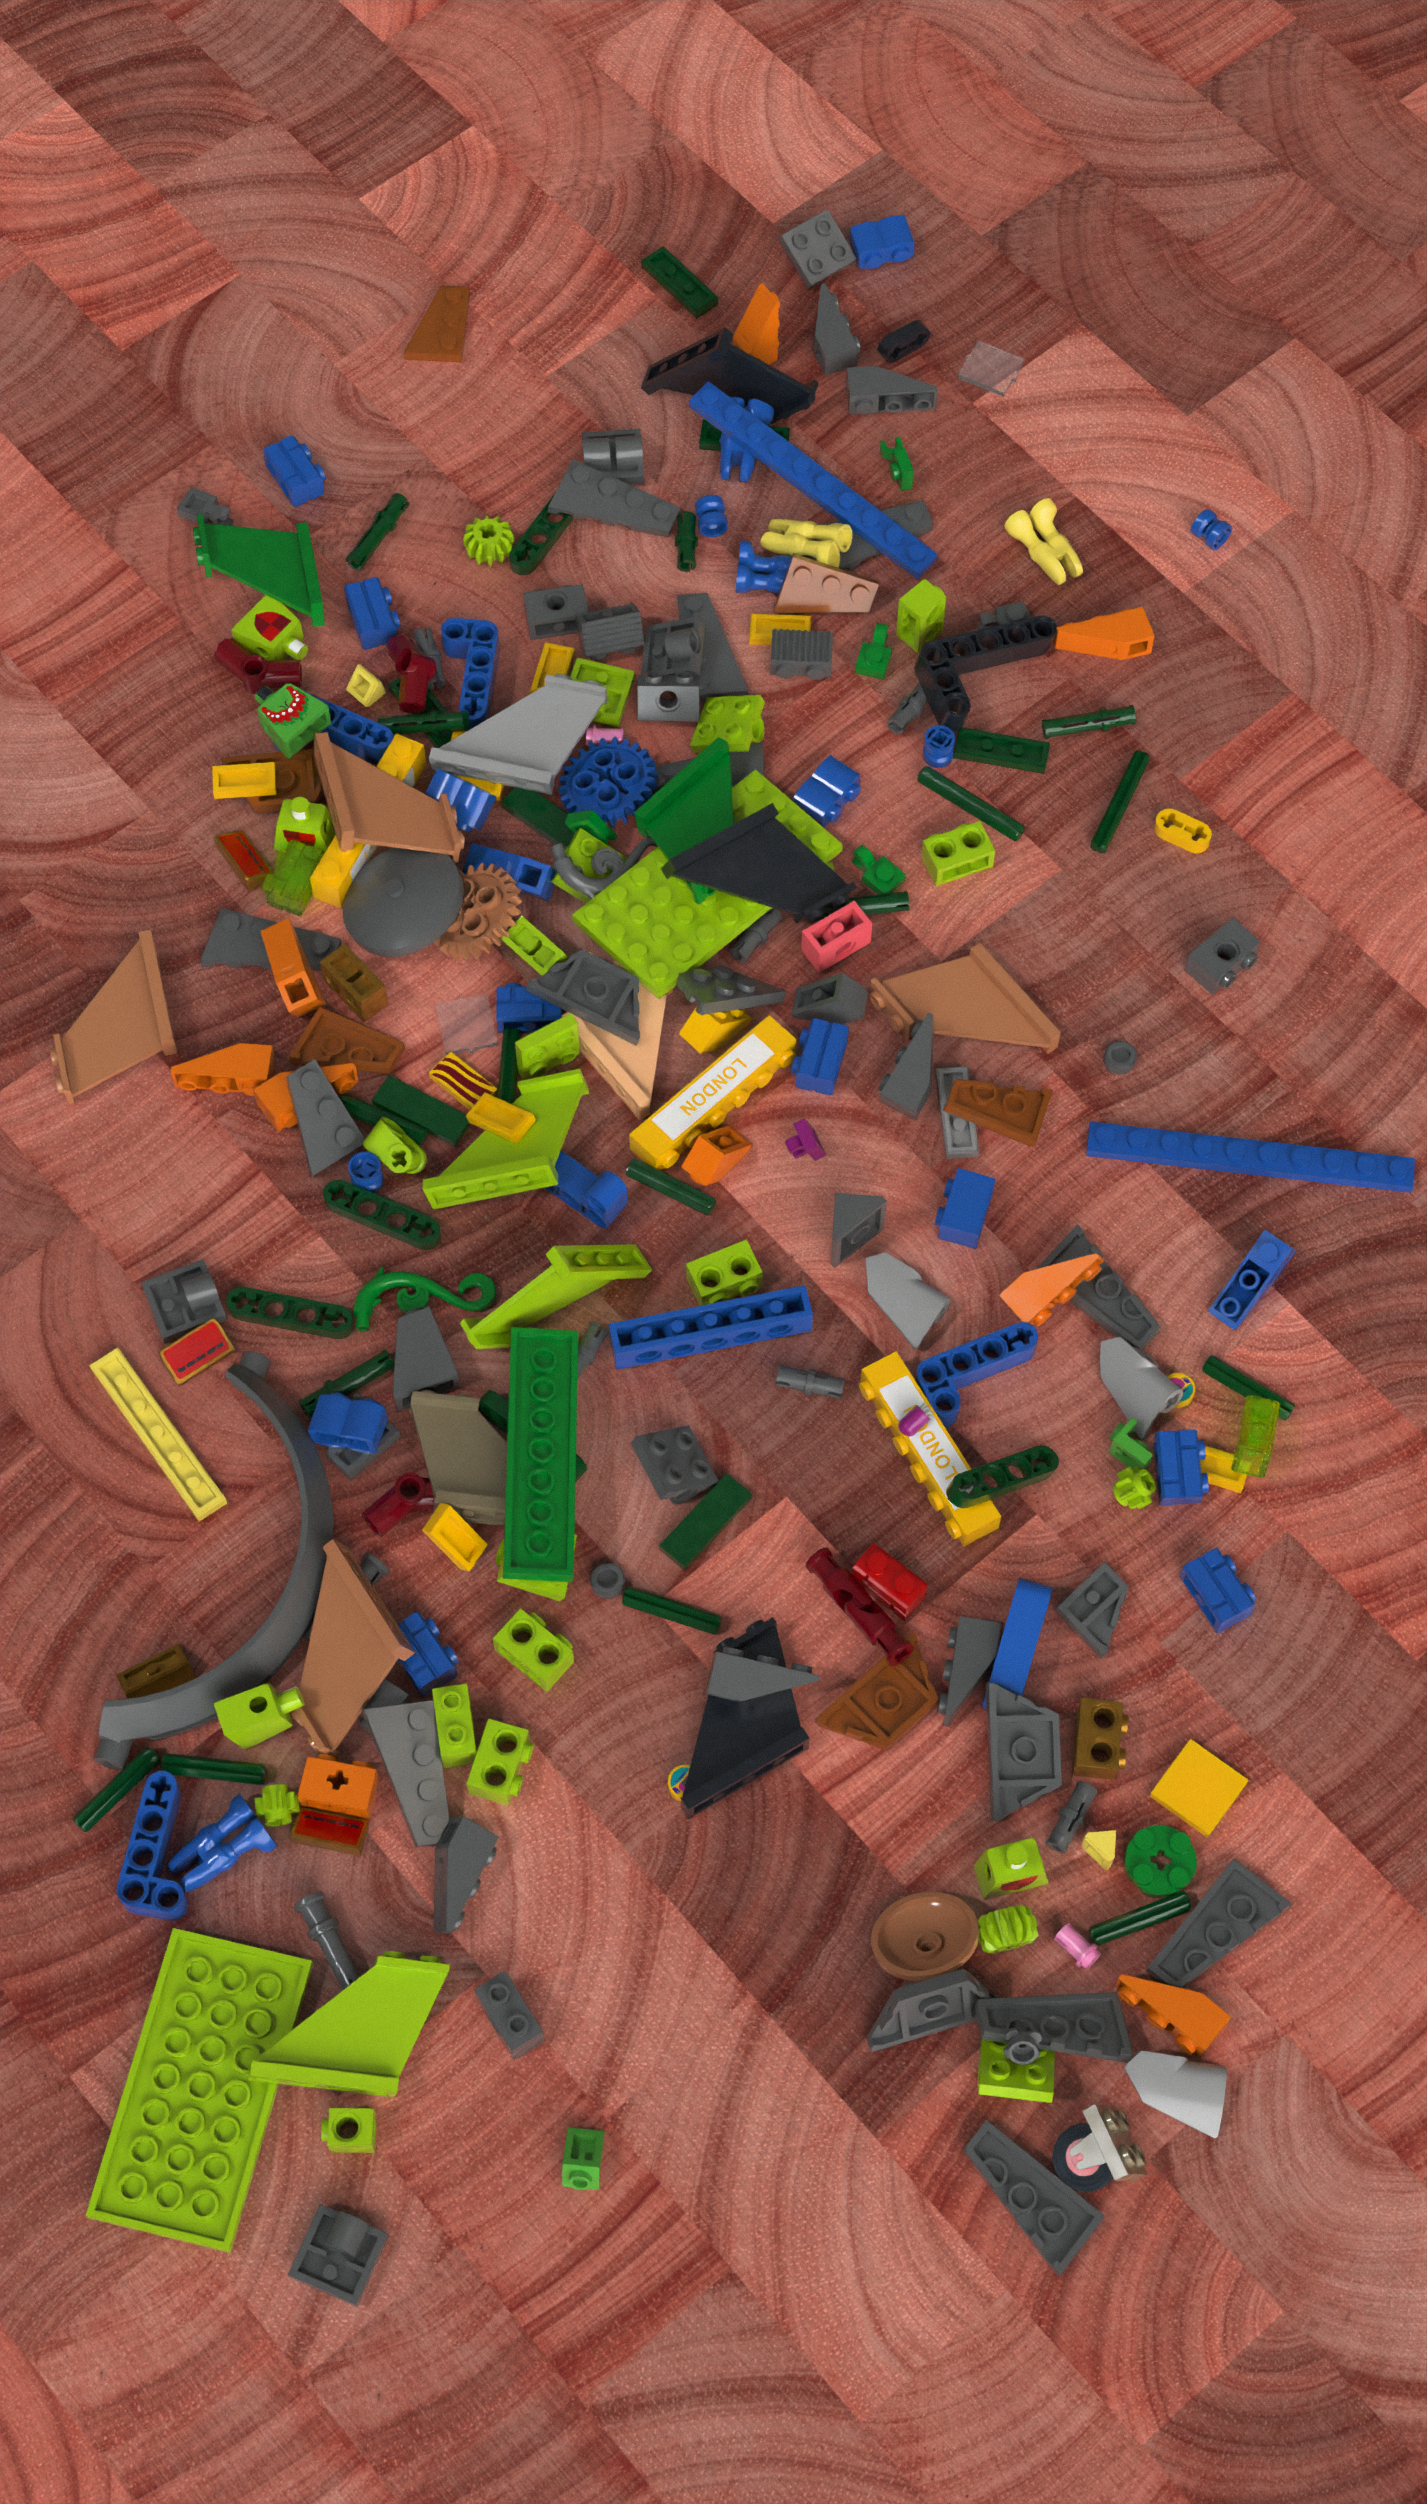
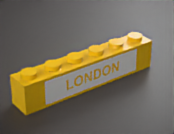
M396 734L378 763L377 768L414 787L427 765L424 744ZM335 835L310 877L313 897L342 909L345 895L352 881L362 867L372 859L379 845L354 842L353 850L340 851Z
M768 1015L629 1134L630 1150L645 1164L659 1171L664 1167L670 1168L673 1166L686 1148L693 1147L699 1135L704 1134L711 1127H718L724 1121L729 1111L734 1107H741L748 1100L751 1092L757 1087L762 1088L767 1085L773 1074L780 1067L786 1068L792 1063L796 1055V1039Z
M897 1351L863 1368L859 1383V1389L863 1397L867 1401L872 1400L877 1408L876 1416L883 1428L889 1427L894 1435L893 1443L901 1456L906 1454L912 1464L910 1465V1470L915 1480L919 1484L923 1482L928 1489V1499L936 1511L941 1510L947 1520L945 1521V1526L953 1539L958 1538L963 1547L999 1529L1001 1515L991 1500L969 1508L956 1507L948 1500L946 1489L956 1475L971 1470ZM925 1403L921 1409L926 1405L928 1407L924 1412L928 1408L931 1409L926 1415L933 1411L929 1416L931 1420L914 1436L908 1437L903 1435L898 1427L899 1421L916 1405L920 1407ZM972 1485L969 1489L960 1491H966L969 1494L974 1487Z

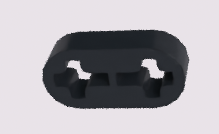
M915 320L884 337L878 345V353L886 362L893 363L921 348L930 338V331L920 320Z

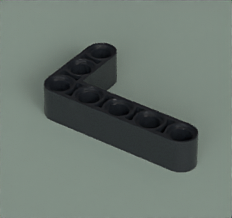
M1036 616L925 643L921 648L914 670L938 725L946 726L953 732H957L963 727L968 716L971 704L958 675L1047 653L1057 633L1055 621L1048 616Z

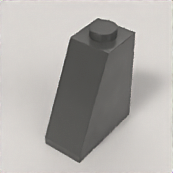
M430 1307L411 1309L398 1318L393 1380V1397L397 1411L410 1407L412 1391L431 1390L437 1394H445L460 1388L457 1370Z

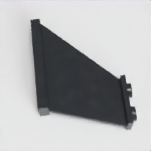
M725 327L650 365L641 389L648 395L662 388L695 395L709 381L730 398H742L745 406L748 405L750 399H757L772 406L774 415L771 424L781 419L789 418L796 412L808 409L815 401L814 395L819 383L813 380L802 384L730 344L734 334Z
M773 803L671 858L661 868L666 879L671 877L679 878L797 915L793 918L796 924L804 919H807L808 923L813 922L825 914L823 909L829 905H832L834 909L850 900L848 894L856 888L854 882L847 884L775 818L779 813Z
M773 1617L766 1622L763 1620L754 1622L745 1630V1634L736 1639L729 1637L716 1646V1650L713 1652L714 1655L715 1652L722 1653L724 1647L744 1651L743 1658L757 1661L758 1655L778 1659L777 1666L786 1668L776 1628L777 1623ZM791 1688L741 1702L708 1695L683 1796L681 1797V1808L688 1819L809 1749L810 1738L800 1725Z

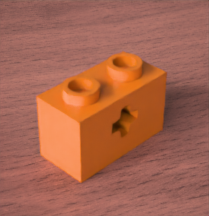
M319 1754L317 1758L307 1756L297 1797L301 1807L370 1820L380 1779L377 1769H373L371 1764L363 1761H353L352 1764L338 1762V1759L331 1755ZM340 1780H345L346 1785L342 1784L339 1790L334 1789L333 1785H338Z

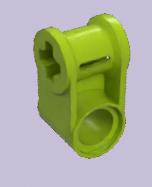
M386 1117L380 1118L363 1142V1146L369 1152L375 1154L395 1173L417 1174L426 1165L427 1157L425 1151L406 1135L399 1125Z

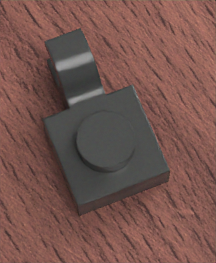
M193 487L190 488L177 507L179 517L198 523L197 514H203L204 523L211 520L217 525L231 526L234 522L233 519L228 518L231 510L219 505L217 496Z
M1024 601L996 607L994 614L984 613L980 615L981 624L977 625V628L981 630L1031 617Z

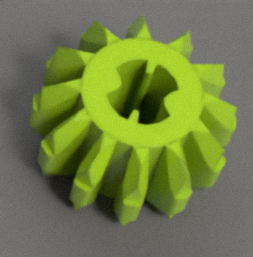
M486 514L483 520L475 517L473 524L466 526V534L463 537V544L469 559L476 558L478 565L487 561L490 567L495 560L503 564L504 556H509L514 543V534H512L509 523L502 522L499 515L494 519H490Z
M1025 1905L1010 1906L989 1912L977 1920L979 1926L978 1942L981 1943L982 1950L986 1953H1003L1024 1947L1027 1944L1033 1943L1039 1936L1035 1915L1033 1916L1031 1907Z

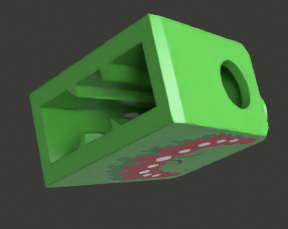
M285 684L276 693L268 686H263L255 694V700L260 704L257 713L262 729L288 759L315 738V733H321L331 724L328 705L292 684Z

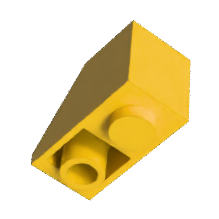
M695 1008L679 1032V1035L700 1054L715 1052L750 1024L753 1018L745 1012V1008L704 1015L698 1014Z

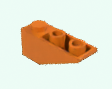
M763 283L759 284L733 335V345L770 365L777 361L780 301L773 291L770 292Z
M1143 607L1127 608L1118 613L1106 616L1098 615L1089 620L1077 623L1069 622L1056 627L1057 633L1055 635L1054 647L1059 650L1125 660L1150 654L1155 635Z
M290 918L261 930L273 975L288 1012L299 1018L318 1009L319 1006L327 1005Z
M239 1043L173 1066L170 1072L175 1087H180L184 1090L193 1091L198 1088L209 1089L216 1093L232 1091L254 1096V1088L274 1077L276 1058L273 1046Z
M353 1063L320 1067L337 1095L350 1091L355 1083L359 1082L356 1066ZM294 1071L280 1072L253 1089L258 1107L277 1132L298 1123L285 1078Z
M1097 1253L1024 1272L999 1296L1022 1322L1033 1326L1036 1324L1038 1327L1051 1317L1052 1312L1050 1310L1059 1302L1062 1304L1066 1303L1076 1294L1077 1290L1075 1287L1084 1279L1087 1282L1093 1279L1102 1270L1100 1264L1105 1260Z
M1121 1974L1115 1984V1987L1119 1990L1117 1994L1125 2003L1131 2007L1136 2005L1147 2013L1146 2019L1150 2024L1160 2031L1166 2029L1176 2038V2045L1188 2055L1194 2053L1201 2058L1232 2018L1203 1993Z

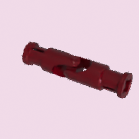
M826 1547L818 1550L808 1559L805 1565L810 1573H815L822 1581L823 1589L853 1621L872 1645H877L887 1656L886 1660L891 1666L901 1664L911 1655L914 1650L913 1644L909 1640L905 1641L895 1629L896 1624L877 1605L849 1570L840 1567L833 1559V1554L829 1548Z

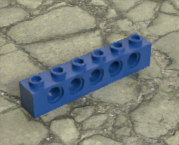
M806 1285L610 1323L608 1324L609 1340L615 1367L618 1370L811 1332L813 1313Z

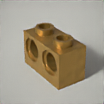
M345 943L320 961L324 982L363 1022L388 1005L385 984Z
M1090 1698L1080 1699L1077 1711L1073 1776L1115 1780L1118 1770H1124L1126 1748H1120L1121 1735H1127L1129 1715L1123 1714V1702ZM1096 1717H1105L1111 1722L1112 1726L1100 1728L1095 1724L1094 1719ZM1095 1750L1104 1751L1108 1755L1109 1760L1098 1762L1092 1757L1091 1753Z

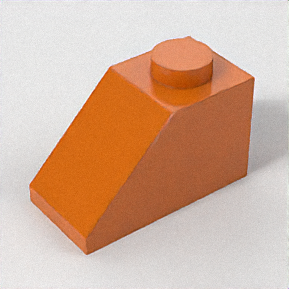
M728 1125L699 1135L681 1167L689 1173L693 1181L708 1186L721 1181L748 1153L753 1143Z

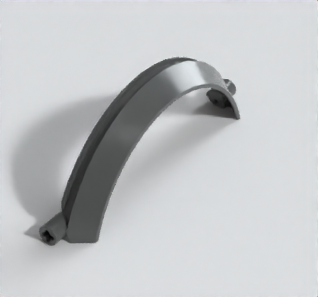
M252 1351L243 1352L239 1364L234 1363L226 1371L225 1378L231 1382L233 1387L244 1392L245 1398L252 1399L269 1418L291 1458L301 1500L299 1548L291 1576L282 1596L258 1631L237 1652L217 1667L192 1681L170 1690L144 1697L105 1700L98 1732L100 1742L93 1759L104 1767L122 1770L133 1741L136 1738L144 1737L155 1741L184 1733L218 1718L213 1703L266 1684L297 1649L314 1620L327 1560V1554L322 1547L334 1539L333 1507L330 1488L322 1460L309 1433L291 1407L278 1392L264 1381L271 1361L262 1354Z

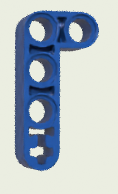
M450 618L441 626L443 651L449 657L466 659L459 712L467 711L470 723L468 730L463 731H469L490 718L500 652L498 628L494 623L486 620Z
M310 694L328 705L331 724L321 733L328 732L331 743L340 746V748L361 759L378 765L393 740L392 731L384 725ZM273 742L275 749L281 752L280 749Z
M560 1151L555 1164V1169L558 1173V1185L545 1187L544 1189L600 1228L607 1229L628 1204L625 1183L617 1175L607 1170L598 1177L570 1156Z
M1016 1323L920 1362L917 1367L915 1381L944 1427L952 1426L958 1419L961 1399L957 1389L1031 1360L1037 1346V1330L1029 1323ZM986 1351H994L998 1353L999 1357L989 1358L984 1353ZM964 1363L969 1368L962 1371L956 1369L953 1365ZM934 1375L938 1378V1381L930 1383L925 1381L923 1377ZM941 1403L949 1404L953 1409L950 1411H941L940 1409H938L937 1405Z
M1019 1577L989 1683H995L999 1687L1022 1696L1052 1594V1586ZM986 1694L982 1705V1709L987 1710Z
M167 1771L152 1773L145 1783L116 1893L124 1908L130 1913L167 1921H176L186 1914L189 1902L182 1887L177 1882L160 1878L182 1796L175 1777ZM165 1786H168L170 1791H164L160 1799L157 1791H163ZM151 1820H163L158 1830H146V1826ZM141 1854H153V1859L149 1864L145 1866L136 1865L137 1859ZM135 1887L144 1888L143 1895L135 1901L127 1899L131 1889ZM167 1895H179V1899L174 1906L170 1908L162 1906V1901Z

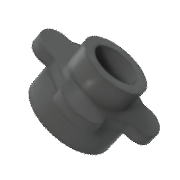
M1011 2028L1006 2032L1005 2037L1008 2043L1003 2049L1006 2058L1021 2065L1030 2064L1039 2058L1038 2043L1042 2041V2034L1039 2031Z

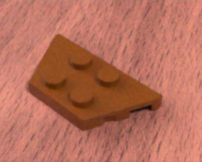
M314 749L299 750L290 759L286 758L282 752L221 757L222 765L275 762L277 795L244 797L255 814L280 811L283 800H293L296 797H304L310 803L319 804L324 794L313 754Z
M912 1631L904 1638L905 1641L909 1640L914 1646L913 1652L907 1659L897 1666H891L886 1660L887 1656L885 1655L815 1719V1723L819 1727L888 1751L938 1705V1698L934 1686L930 1682L926 1662L923 1660L918 1646L917 1635Z

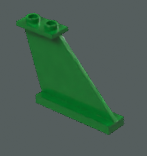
M197 514L198 527H193L195 546L201 545V547H196L198 566L204 565L206 577H212L211 568L311 617L313 627L325 626L323 602L308 522L296 523L297 533L208 524L204 523L203 514Z
M720 737L714 740L634 812L638 833L647 839L651 837L668 861L734 824L731 779L732 762L728 742ZM683 880L693 893L694 902L697 904H701L708 896L716 892L714 889Z

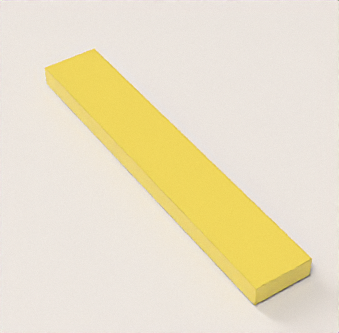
M117 1347L89 1365L94 1375L198 1522L226 1505L227 1500L119 1348Z

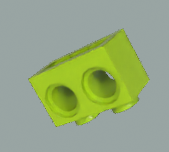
M924 578L899 599L896 636L917 653L921 651L925 643L933 641L943 633L947 596L938 586H933Z
M981 821L972 824H961L956 829L943 834L935 833L923 840L921 858L936 887L991 868L994 864L995 849ZM966 845H974L976 847L971 848L967 847ZM938 855H945V856H947V857L942 858V857H939Z
M522 915L516 921L517 925L512 926L508 930L510 936H503L501 938L503 942L541 976L547 974L554 965L569 959L562 950Z
M747 1239L686 1263V1278L700 1306L727 1301L739 1295L749 1296L755 1293L759 1287H762L763 1272ZM738 1268L746 1269L748 1273L744 1275H737L733 1271ZM708 1280H713L717 1282L718 1285H716L715 1287H706L703 1285V1283Z
M520 1608L493 1638L494 1649L544 1691L548 1692L574 1663L573 1650H571L573 1646L561 1634L557 1633L554 1636L545 1629L547 1625L538 1615L533 1612L528 1615ZM520 1632H528L532 1635L530 1640L524 1643L514 1640V1637ZM546 1653H553L558 1656V1659L552 1664H545L540 1661V1658Z
M467 1684L432 1689L443 1767L450 1768L473 1764L477 1754V1746Z
M488 1718L466 1784L468 1794L509 1806L512 1795L517 1797L522 1787L523 1776L519 1775L522 1764H528L533 1753L534 1743L530 1742L529 1730ZM504 1741H513L517 1744L516 1748L509 1753L501 1752L498 1749L499 1745ZM496 1773L506 1777L505 1781L498 1786L490 1785L487 1782L488 1778Z

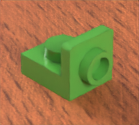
M1132 1417L1126 1425L1122 1422L1118 1424L1111 1433L1109 1439L1112 1440L1109 1454L1126 1467L1130 1466L1133 1469L1138 1466L1140 1470H1148L1153 1454L1150 1453L1149 1448L1142 1441L1131 1438L1138 1424V1421Z
M568 2127L562 2163V2185L564 2187H571L577 2190L599 2189L605 2131Z

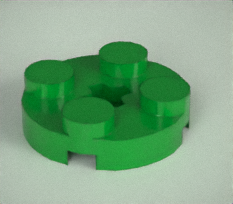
M1153 1825L1137 1831L1129 1842L1124 1855V1869L1129 1880H1132L1134 1885L1144 1895L1158 1899L1166 1898L1185 1889L1193 1879L1197 1866L1195 1849L1191 1845L1189 1836L1184 1832H1179L1177 1829L1165 1825ZM1157 1853L1164 1854L1165 1858L1169 1859L1170 1864H1166L1164 1870H1158L1157 1864L1151 1863L1150 1858H1154L1157 1856Z

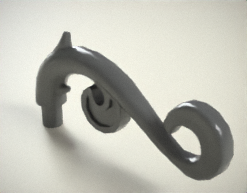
M651 837L646 838L635 847L624 863L620 855L613 849H599L591 858L593 870L599 875L607 872L606 866L611 870V874L608 877L601 879L590 878L580 872L582 868L575 866L571 857H567L562 843L556 844L550 849L556 861L553 863L561 879L591 900L595 897L594 894H599L637 864L647 847L658 846Z

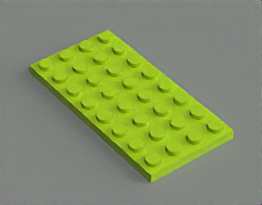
M756 769L732 788L734 824L773 803L779 813L775 818L824 863H828L842 852V843ZM657 847L573 913L572 921L623 968L637 976L639 982L660 999L676 986L679 973L691 972L700 967L772 907L717 890L701 904L695 903L693 893L682 879L675 877L666 879L661 868L668 860Z
M173 1928L85 2215L87 2218L231 2253L279 2084L248 2080L249 2066L252 2060H255L296 2027L314 1965L312 1960Z

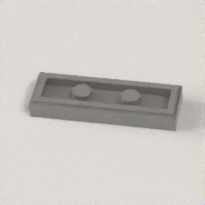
M968 1066L936 1068L935 1075L946 1160L978 1157L979 1147L976 1124L943 1111L953 1081L955 1079L970 1080Z

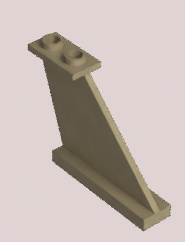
M431 1390L412 1391L409 1413L413 1416L435 1499L433 1513L440 1503L450 1505L465 1522L504 1526L507 1442L478 1412L480 1399L471 1398L465 1394L453 1396L437 1394Z

